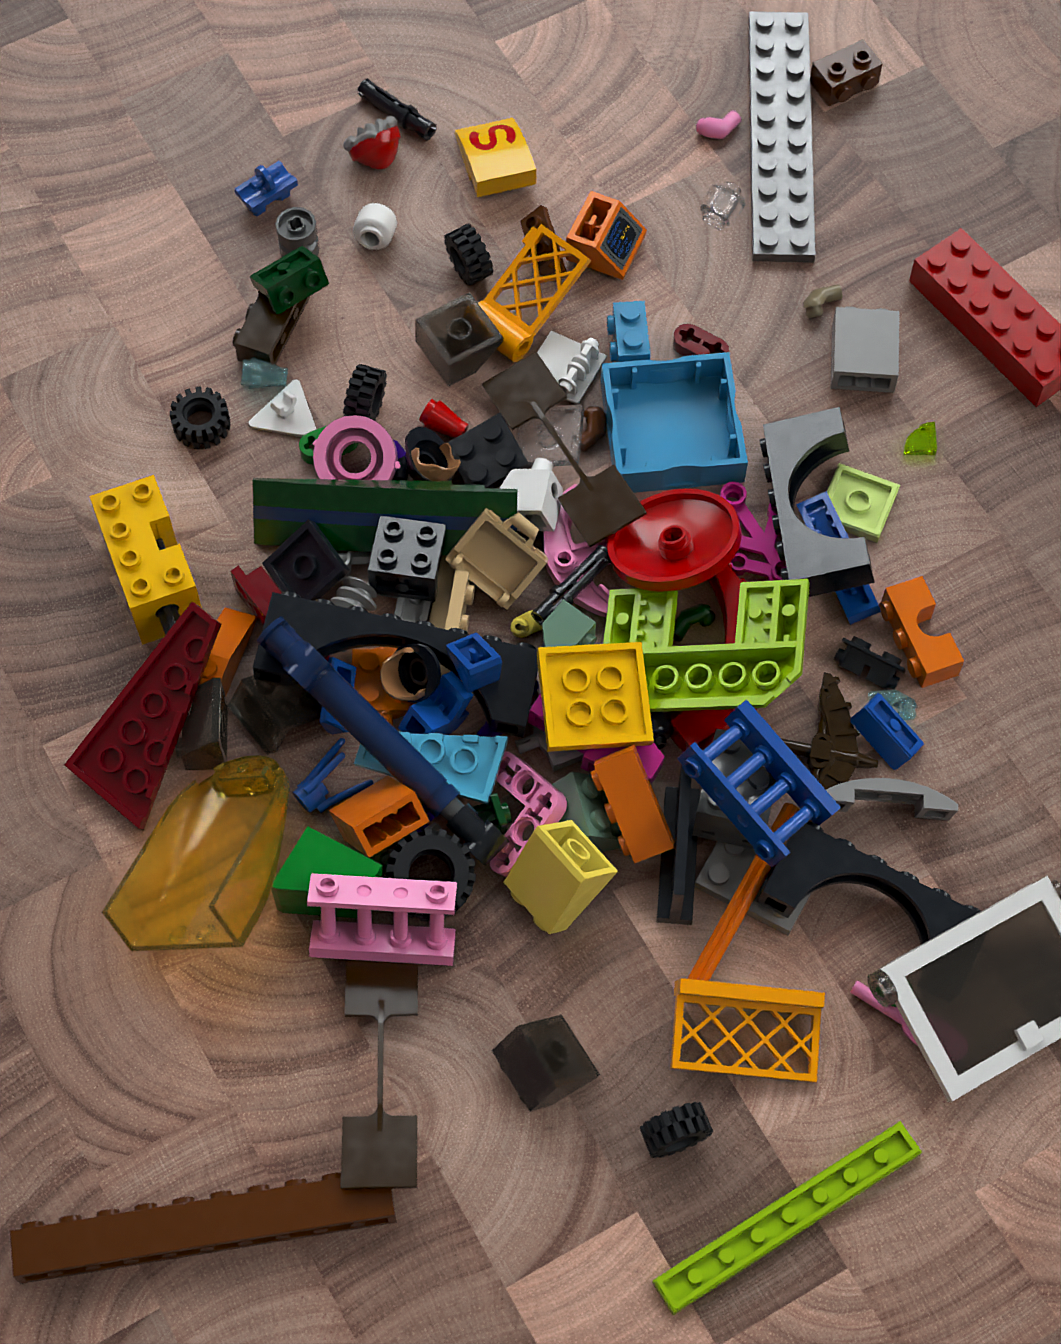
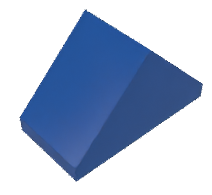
M477 632L446 645L447 652L467 693L499 680L502 668L501 656Z

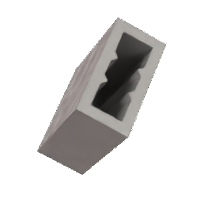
M853 306L836 307L832 323L830 389L894 393L899 376V311H890L884 308L876 310L860 309Z

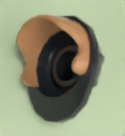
M426 427L413 428L405 437L406 471L414 481H451L453 479L454 473L459 468L461 461L454 459L451 446L448 443H444L434 431Z
M422 644L400 646L382 664L380 670L382 686L385 692L393 699L412 703L424 701L440 685V662L436 654L428 646Z

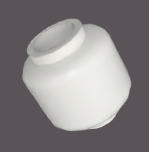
M379 203L365 205L359 211L353 228L354 237L365 248L371 250L383 249L391 242L397 226L396 216L385 205Z

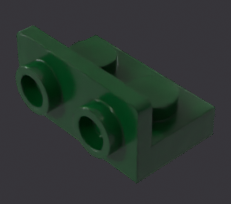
M304 246L295 249L249 276L253 286L268 297L271 307L276 314L282 313L329 285L320 258Z

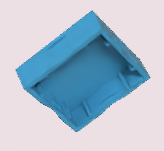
M729 352L683 356L666 361L636 360L602 364L601 392L604 412L606 414L611 463L618 469L633 493L723 485L728 482L745 483L748 460L742 425L735 408L736 389Z

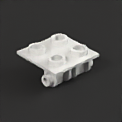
M550 331L537 353L568 398L566 400L578 405L606 360L607 355L599 352V343L593 338H588L580 344Z

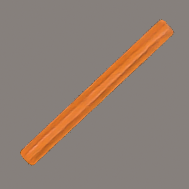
M786 802L770 829L775 832L800 809ZM755 855L687 979L709 981L771 870L768 863Z

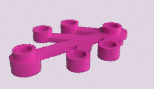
M738 482L726 483L721 488L720 496L726 500L729 497H734L738 500L735 502L727 501L734 507L739 521L750 536L742 535L739 549L761 554L767 561V563L750 560L744 554L736 553L731 561L732 570L737 576L748 572L767 577L769 581L782 580L778 574L781 573V569L787 567L786 561H780L778 552L774 548L777 535L774 530L772 516L777 514L772 511L773 509L769 504L767 511L768 522L764 532L745 505L747 496L745 487ZM733 562H742L744 566L735 567Z

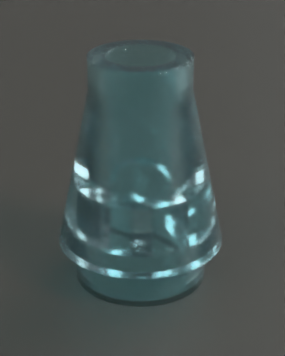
M253 357L252 360L243 359L241 385L249 386V389L286 387L288 368Z

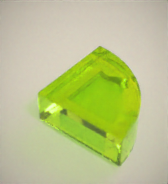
M935 422L920 425L919 428L907 437L903 455H936Z

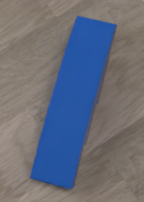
M827 491L796 504L804 524L811 530L829 537L849 538ZM869 584L835 591L850 625L881 612Z

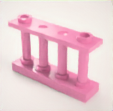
M311 873L307 906L321 907V921L313 920L309 957L453 966L456 929L444 928V915H454L457 882ZM335 908L357 909V923L336 922ZM372 910L393 911V925L372 924ZM408 912L430 914V927L408 926Z

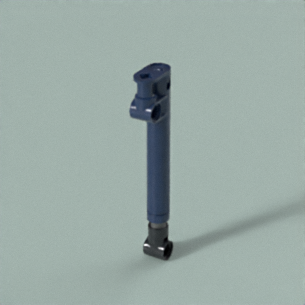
M283 617L274 620L261 633L257 643L273 656L400 783L415 791L420 803L426 805L427 810L435 818L442 815L448 821L446 826L457 837L460 836L465 841L463 845H467L470 852L484 866L510 842L488 819L484 822L479 817V813L469 803L464 805L457 798L460 792L452 784H449L447 779L351 686L310 643L305 642Z

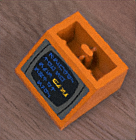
M590 191L566 237V242L591 260L587 266L588 268L623 280L647 233V229L619 200ZM574 256L566 257V260L574 262L576 264H578L579 260Z

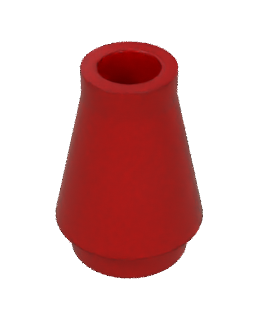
M431 399L419 418V421L425 424L424 427L453 438H457L465 433L469 427L468 423L464 422L441 400L437 402Z

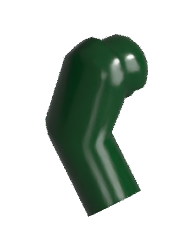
M701 603L682 610L675 619L673 640L681 642L691 625L697 622L703 627L710 626L716 617L715 613L710 610V606Z

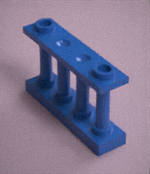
M746 699L724 719L730 727L703 751L694 742L677 760L682 764L685 773L696 780L754 847L756 855L763 861H766L772 868L790 853L783 843L809 820L817 825H821L841 807ZM740 739L753 753V756L728 777H725L712 761ZM764 766L776 780V783L749 805L736 788L759 768ZM787 793L800 807V810L773 832L761 819L760 815Z

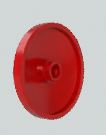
M676 489L661 492L639 501L647 514L610 535L607 541V550L612 567L623 581L643 590L665 592L698 585L722 571L735 557L740 547L742 532L737 512L723 497L705 490Z

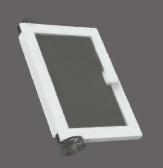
M1048 876L1020 889L867 976L870 991L880 1005L889 1007L894 1003L896 1004L948 1102L956 1100L1061 1038V884L1056 880L1050 881Z

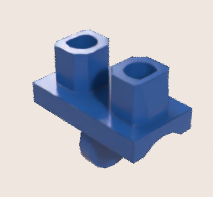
M277 161L268 168H265L263 165L254 169L255 176L237 186L234 190L235 194L252 214L259 216L266 211V205L274 200L282 201L289 197L290 190L298 186V181L288 173L280 161Z

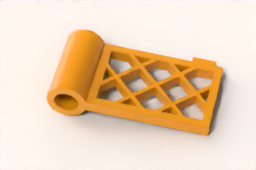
M542 224L537 229L532 226L522 240L525 246L483 301L471 304L464 315L466 319L465 326L513 362H518L527 354L533 343L534 336L591 262L588 257ZM545 235L552 240L553 253L537 256L536 246ZM558 245H559L561 248H563L564 251H559ZM574 256L579 260L572 271L561 273L560 258ZM554 259L556 274L540 277L538 262ZM533 263L534 278L518 281L517 271L522 265ZM557 280L558 290L554 296L542 298L540 283ZM535 284L536 300L520 302L519 287ZM514 289L515 304L502 306L495 301L503 290ZM537 306L538 317L529 326L522 321L521 309ZM516 310V316L510 311Z

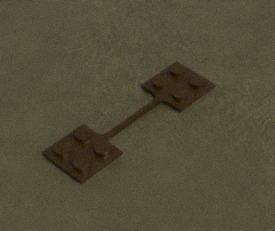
M537 351L482 383V386L511 430L516 429L531 419L541 420L580 477L579 484L558 497V500L589 547L647 514L615 465L610 466L595 476H586L545 417L548 409L568 397Z
M346 959L345 1017H373L377 1020L378 1075L376 1111L370 1116L342 1117L341 1190L417 1188L418 1117L417 1115L391 1116L384 1111L383 1072L385 1021L392 1016H418V964Z

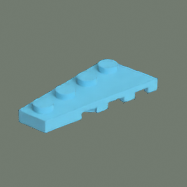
M399 732L447 779L449 784H452L460 792V797L489 804L490 795L492 794L508 743V736L483 737L465 734L459 736L443 735L441 733L410 734L409 732ZM360 744L354 761L355 766L394 777Z

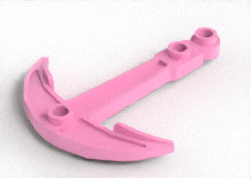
M573 484L571 487L565 490L563 494L575 488L577 484ZM560 505L555 530L543 531V552L548 558L546 567L555 585H560L598 545L607 548L608 541L607 537L592 547H589L586 542L575 544L570 533L572 520L562 505ZM558 559H567L569 562L561 563ZM590 567V568L577 580V582H578L592 567ZM592 581L573 601L575 604L596 615L606 617L610 591L603 584L598 585L597 588Z

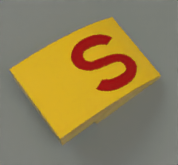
M513 118L455 130V137L463 162L477 197L536 185V167L518 124Z

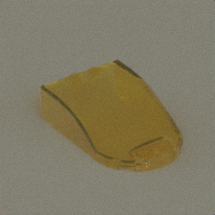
M251 755L224 762L214 767L215 773L198 784L196 780H193L170 803L102 911V914L131 952L244 946L269 898L278 867L285 831L290 781L277 761L266 756Z

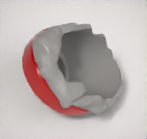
M393 116L386 117V120L378 118L375 124H365L364 130L359 127L356 137L349 136L343 145L352 161L378 170L388 168L395 160L399 139L401 138L397 120Z

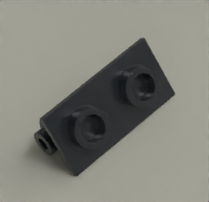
M853 636L851 641L843 637L842 641L847 647L845 650L839 648L834 657V660L839 662L838 666L860 676L865 665L871 667L866 677L867 680L883 687L885 690H888V688L895 690L901 679L895 676L897 671L902 673L906 671L904 667L900 666L902 660L886 651L883 652L882 656L870 651L869 649L872 645L856 636Z

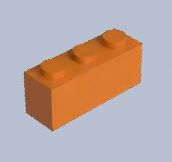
M635 744L596 759L594 762L595 770L591 771V776L598 792L604 790L609 802L604 804L611 824L617 822L622 835L618 836V841L624 855L628 856L631 854L635 864L673 849V836Z

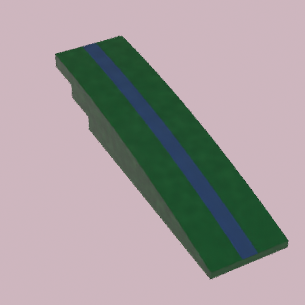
M252 479L254 544L282 545L309 519L316 522L335 550L372 552L379 518L387 516L444 524L446 532L441 555H448L486 508L494 512L504 522L517 513L518 489L485 488V485H452V481ZM511 525L510 528L517 533V528Z

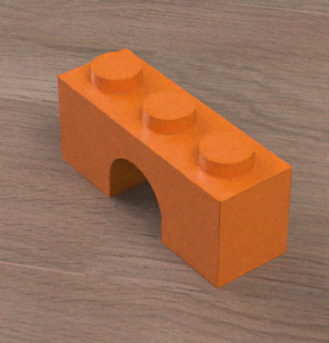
M923 576L885 588L882 601L879 604L883 619L889 621L894 630L893 638L899 650L903 649L907 657L908 671L912 678H917L921 688L959 676L964 663V659L951 633L941 636H929L918 627L919 623L931 619L936 606Z

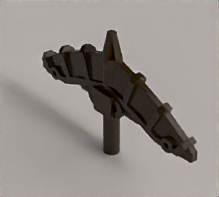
M826 672L823 674L822 685L818 694L820 722H818L817 734L812 739L811 744L781 738L795 755L808 757L807 764L811 774L825 790L840 783L848 782L855 768H877L879 762L858 752L856 737L860 736V732L850 722L849 709L852 708L851 702H845L837 685L840 683L839 677H833L832 674Z

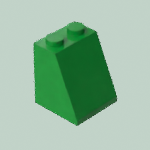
M307 826L270 887L278 911L289 914L321 916V907L307 906L311 873L384 878L383 867L374 860ZM335 908L336 917L357 918V909Z

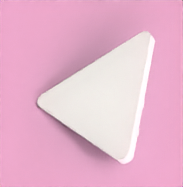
M293 380L249 420V427L251 429L302 437L304 434L316 430L300 381Z

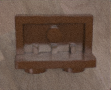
M540 205L520 220L524 237L532 226L537 229L540 224L555 234L547 207ZM545 235L536 246L537 256L553 253L552 240ZM560 258L561 273L567 272L563 258ZM554 259L538 262L540 275L556 274Z

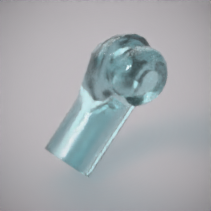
M898 690L869 691L868 701L879 692L892 707L898 709V714L903 720H913L916 718L915 708H918L915 699Z

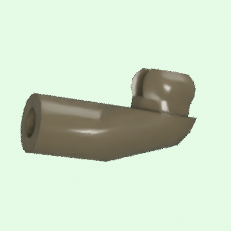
M838 284L813 290L803 302V308H806V316L808 318L822 316V304L842 300L841 286Z

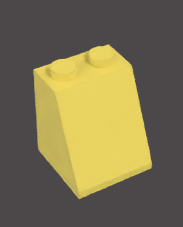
M572 820L537 826L504 880V884L511 890L513 899L520 905L525 906L533 915L535 924L548 934H553L566 930L618 871Z

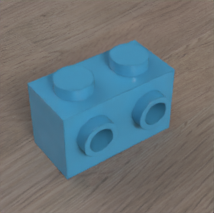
M645 301L613 302L612 315L607 316L608 335L613 334L614 341L609 343L610 361L650 360L651 353Z

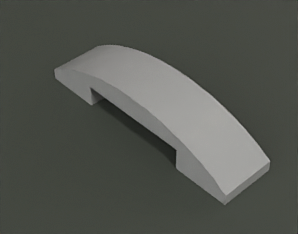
M865 778L840 783L826 789L841 807L836 812H847L855 803V800L914 804L915 818L949 821L958 812V804L949 797L929 787L905 780Z

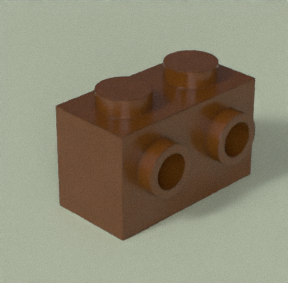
M860 40L813 62L810 84L827 106L830 107L838 102H845L851 96L864 90H871L879 84L883 64L866 42Z

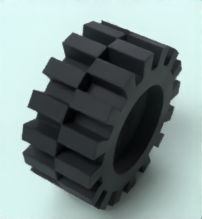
M465 224L444 235V244L447 246L446 252L450 255L449 259L453 262L455 271H458L461 280L463 279L466 285L471 286L492 275L494 270L492 268L493 263L489 259L490 254L486 251V245L484 242L482 243L480 234L476 233V229L471 224Z
M363 364L356 366V370L354 369L352 378L349 380V388L346 390L347 397L344 399V416H364L376 421V417L380 413L379 408L383 404L382 398L385 396L384 388L387 384V381H385L387 378L385 370Z
M201 386L195 387L196 392L191 393L190 388L186 389V396L183 397L179 393L176 396L177 403L172 401V411H169L176 438L179 442L183 440V444L187 447L192 442L194 449H200V444H204L205 449L211 448L209 442L212 441L215 445L221 443L219 436L225 439L228 435L227 430H230L231 426L225 399H222L221 394L217 391L213 394L212 388L206 387L205 392H202ZM207 411L212 414V419L205 424L193 425L188 422V418L196 412Z
M701 1102L685 1103L681 1107H673L670 1111L661 1112L659 1116H653L650 1118V1121H646L643 1123V1126H640L641 1134L652 1158H662L667 1154L670 1156L677 1151H684L687 1147H693L697 1145V1142L704 1141L713 1132Z

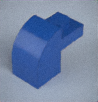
M452 671L442 675L440 685L428 699L410 706L398 729L401 732H409L410 734L441 733L449 735L469 715L466 708L474 695L472 692L467 693L462 681Z

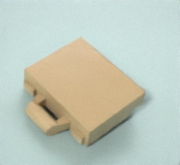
M487 508L445 558L453 569L456 568L459 571L469 572V580L497 601L496 604L501 608L504 607L506 610H508L511 604L521 595L548 562L547 555L532 546L539 531L535 525L519 512L503 522L499 516ZM514 525L518 530L525 534L528 537V539L525 540L513 529H511L510 526Z

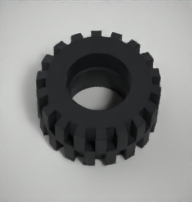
M425 828L421 832L416 830L405 839L402 838L389 856L384 877L409 879L410 866L418 857L423 855L437 856L448 865L451 872L450 882H457L455 912H457L471 895L473 884L476 880V873H474L476 865L474 858L471 859L469 855L470 850L467 845L463 846L459 842V837L456 835L452 837L446 834V830L442 829L432 831V828ZM408 912V917L410 918L416 917L420 918V921L427 922L430 920V914Z

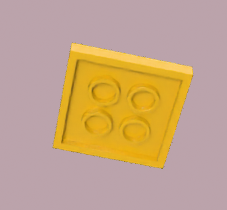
M642 642L538 648L537 661L547 752L629 747L634 744L635 746H647L653 744L654 737Z

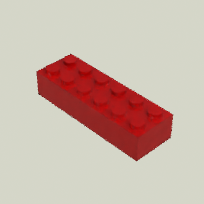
M962 228L914 259L909 282L1035 407L1061 390V324Z

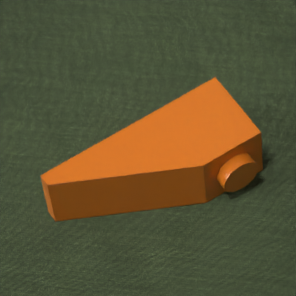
M226 607L217 619L222 625L194 696L196 699L223 706L257 621V617Z

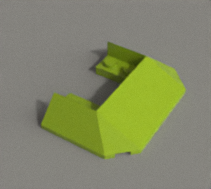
M809 580L741 582L736 637L733 644L673 646L678 599L677 590L657 592L640 588L612 589L609 592L603 644L642 642L650 712L736 709L746 699L754 708H766L802 676Z

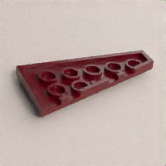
M193 601L64 764L125 818L142 830H144L222 625Z

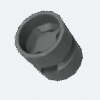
M292 207L282 211L275 223L281 257L301 246H304L318 256L320 248L315 216L309 210L301 207Z

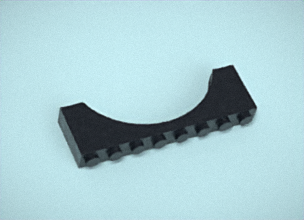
M285 591L281 594L272 592L262 632L274 620L283 617L296 630V633L305 642L310 643L324 658L341 651L359 647L399 648L407 644H422L428 646L436 654L440 664L452 671L461 680L447 652L446 645L469 636V633L463 629L450 628L446 630L437 628L434 624L427 621H416L414 623L404 621L399 616L390 613H384L382 616L368 613L366 609L358 606H350L348 608L335 606L333 602L326 599L312 601L303 599L293 592ZM484 635L482 638L501 656L502 668L500 678L496 682L471 692L483 710L490 731L523 738L538 673V649L528 643L519 642L515 645L502 642L496 636ZM259 644L253 664L254 680L288 687L294 678Z

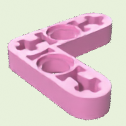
M505 751L496 781L525 805V808L504 835L510 842L490 861V867L494 872L507 877L528 841H524L522 837L525 828L533 824L535 830L537 826L559 822L567 809V799L563 793L525 761ZM507 765L517 772L514 777L507 774L505 770ZM533 778L534 786L532 790L527 794H523L524 783L528 779ZM549 800L552 803L550 808L546 805ZM537 814L539 817L543 818L541 821L535 819ZM515 844H518V845L521 846L522 848L519 850L518 848H516V847H514V846H515ZM507 857H508L509 860H510V863H509L508 865H507V863L505 862V859H506Z

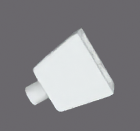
M544 458L535 459L531 469L511 470L499 489H518L517 513L519 512L539 531H554L561 505L558 497L563 495V488L552 471L553 464Z

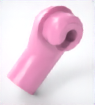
M730 111L723 119L701 118L696 124V130L700 135L708 138L724 139L741 122V117L737 112Z

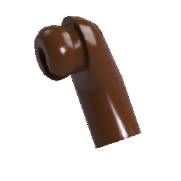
M599 406L586 408L583 416L587 417V430L574 439L576 446L583 452L606 434V414Z

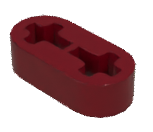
M682 324L674 331L673 347L682 356L713 354L715 351L720 353L729 352V346L723 339L696 325ZM688 336L693 338V340H688L686 343L682 342V339H687Z

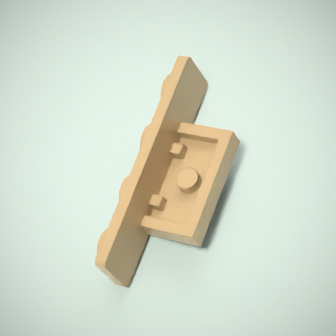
M442 555L437 579L438 592L436 601L432 605L429 622L437 628L446 630L459 628L468 632L469 615H465L467 605L473 604L475 585H471L469 572L459 571L456 568L453 569L449 566L450 563L445 560L447 555ZM440 664L441 677L442 675L451 672L450 670H448Z

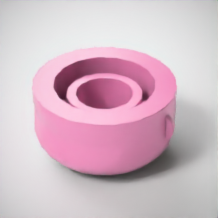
M344 416L334 420L324 428L318 439L312 443L315 445L313 453L314 467L320 479L392 480L396 468L400 469L397 449L392 437L384 427L364 416ZM362 443L370 450L371 462L363 472L357 474L349 473L343 468L341 462L342 453L348 445Z

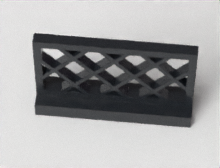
M682 764L678 787L666 786L664 817L674 839V848L661 853L656 922L692 925L698 838L697 836H692L700 800V789L691 788L692 778L685 773Z

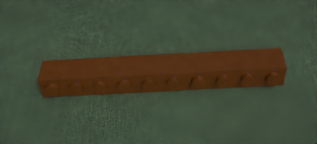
M337 1172L323 1175L321 1181L307 1183V1179L302 1178L288 1180L284 1183V1187L270 1189L269 1185H255L247 1188V1193L232 1195V1191H217L211 1193L209 1199L195 1201L194 1197H180L172 1200V1205L157 1207L156 1203H143L136 1205L134 1211L120 1213L118 1209H106L98 1211L96 1213L97 1217L82 1219L80 1215H68L59 1218V1223L44 1225L42 1221L26 1222L21 1224V1229L10 1231L13 1277L20 1284L397 1223L392 1189L341 1190V1173Z

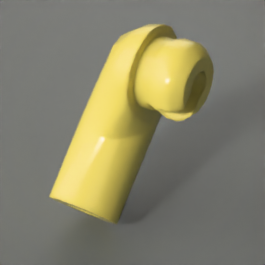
M533 610L513 619L510 629L516 637L523 638L540 630L542 631V626L531 615Z

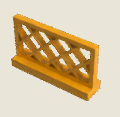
M684 978L675 981L674 996H676L670 1069L817 1082L821 1008H824L825 993ZM684 1003L698 1004L708 1016L694 1029L683 1018ZM706 1005L718 1006V1008L711 1012ZM725 1007L734 1008L743 1019L730 1032L715 1017ZM743 1009L755 1011L748 1016ZM761 1011L770 1012L779 1023L766 1036L763 1035L752 1021ZM779 1013H788L790 1015L783 1019ZM796 1015L811 1016L810 1032L800 1040L787 1023ZM710 1020L724 1036L711 1049L696 1034ZM747 1024L760 1041L745 1053L732 1036ZM682 1027H684L685 1030L688 1032V1034L683 1038ZM782 1027L796 1043L783 1056L768 1041ZM692 1037L705 1054L696 1062L680 1061L681 1045ZM810 1039V1046L808 1049L804 1043ZM727 1040L741 1056L731 1066L722 1065L713 1054ZM763 1044L777 1060L767 1070L758 1069L749 1058ZM798 1048L809 1059L808 1074L794 1072L785 1061ZM709 1057L714 1064H704L702 1062ZM745 1061L750 1068L737 1066ZM781 1065L785 1071H775L774 1069Z

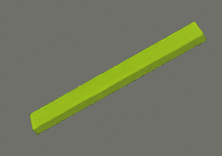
M900 1121L655 1278L652 1283L672 1315H675L920 1156L922 1151Z

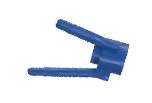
M340 738L331 747L306 779L298 784L297 788L292 792L297 801L309 813L315 808L322 813L329 806L373 784V780L369 779L328 799L325 798L329 791L322 781L345 758V753L341 752L331 761L345 743L344 738Z

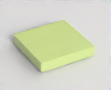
M839 463L827 493L846 532L878 543L900 485Z

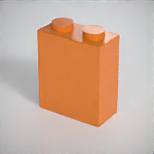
M390 776L384 777L329 810L343 839L368 858L430 822L415 791Z

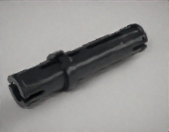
M368 78L364 79L358 86L357 95L369 101L386 114L395 117L398 125L402 128L412 130L426 141L435 134L437 124L418 113V109L413 105H406Z
M598 545L560 585H554L549 590L550 595L536 609L531 611L533 619L540 626H542V623L563 599L573 605V599L611 563L607 548ZM590 567H592V568L577 582V580H578ZM567 590H569L555 605H553Z

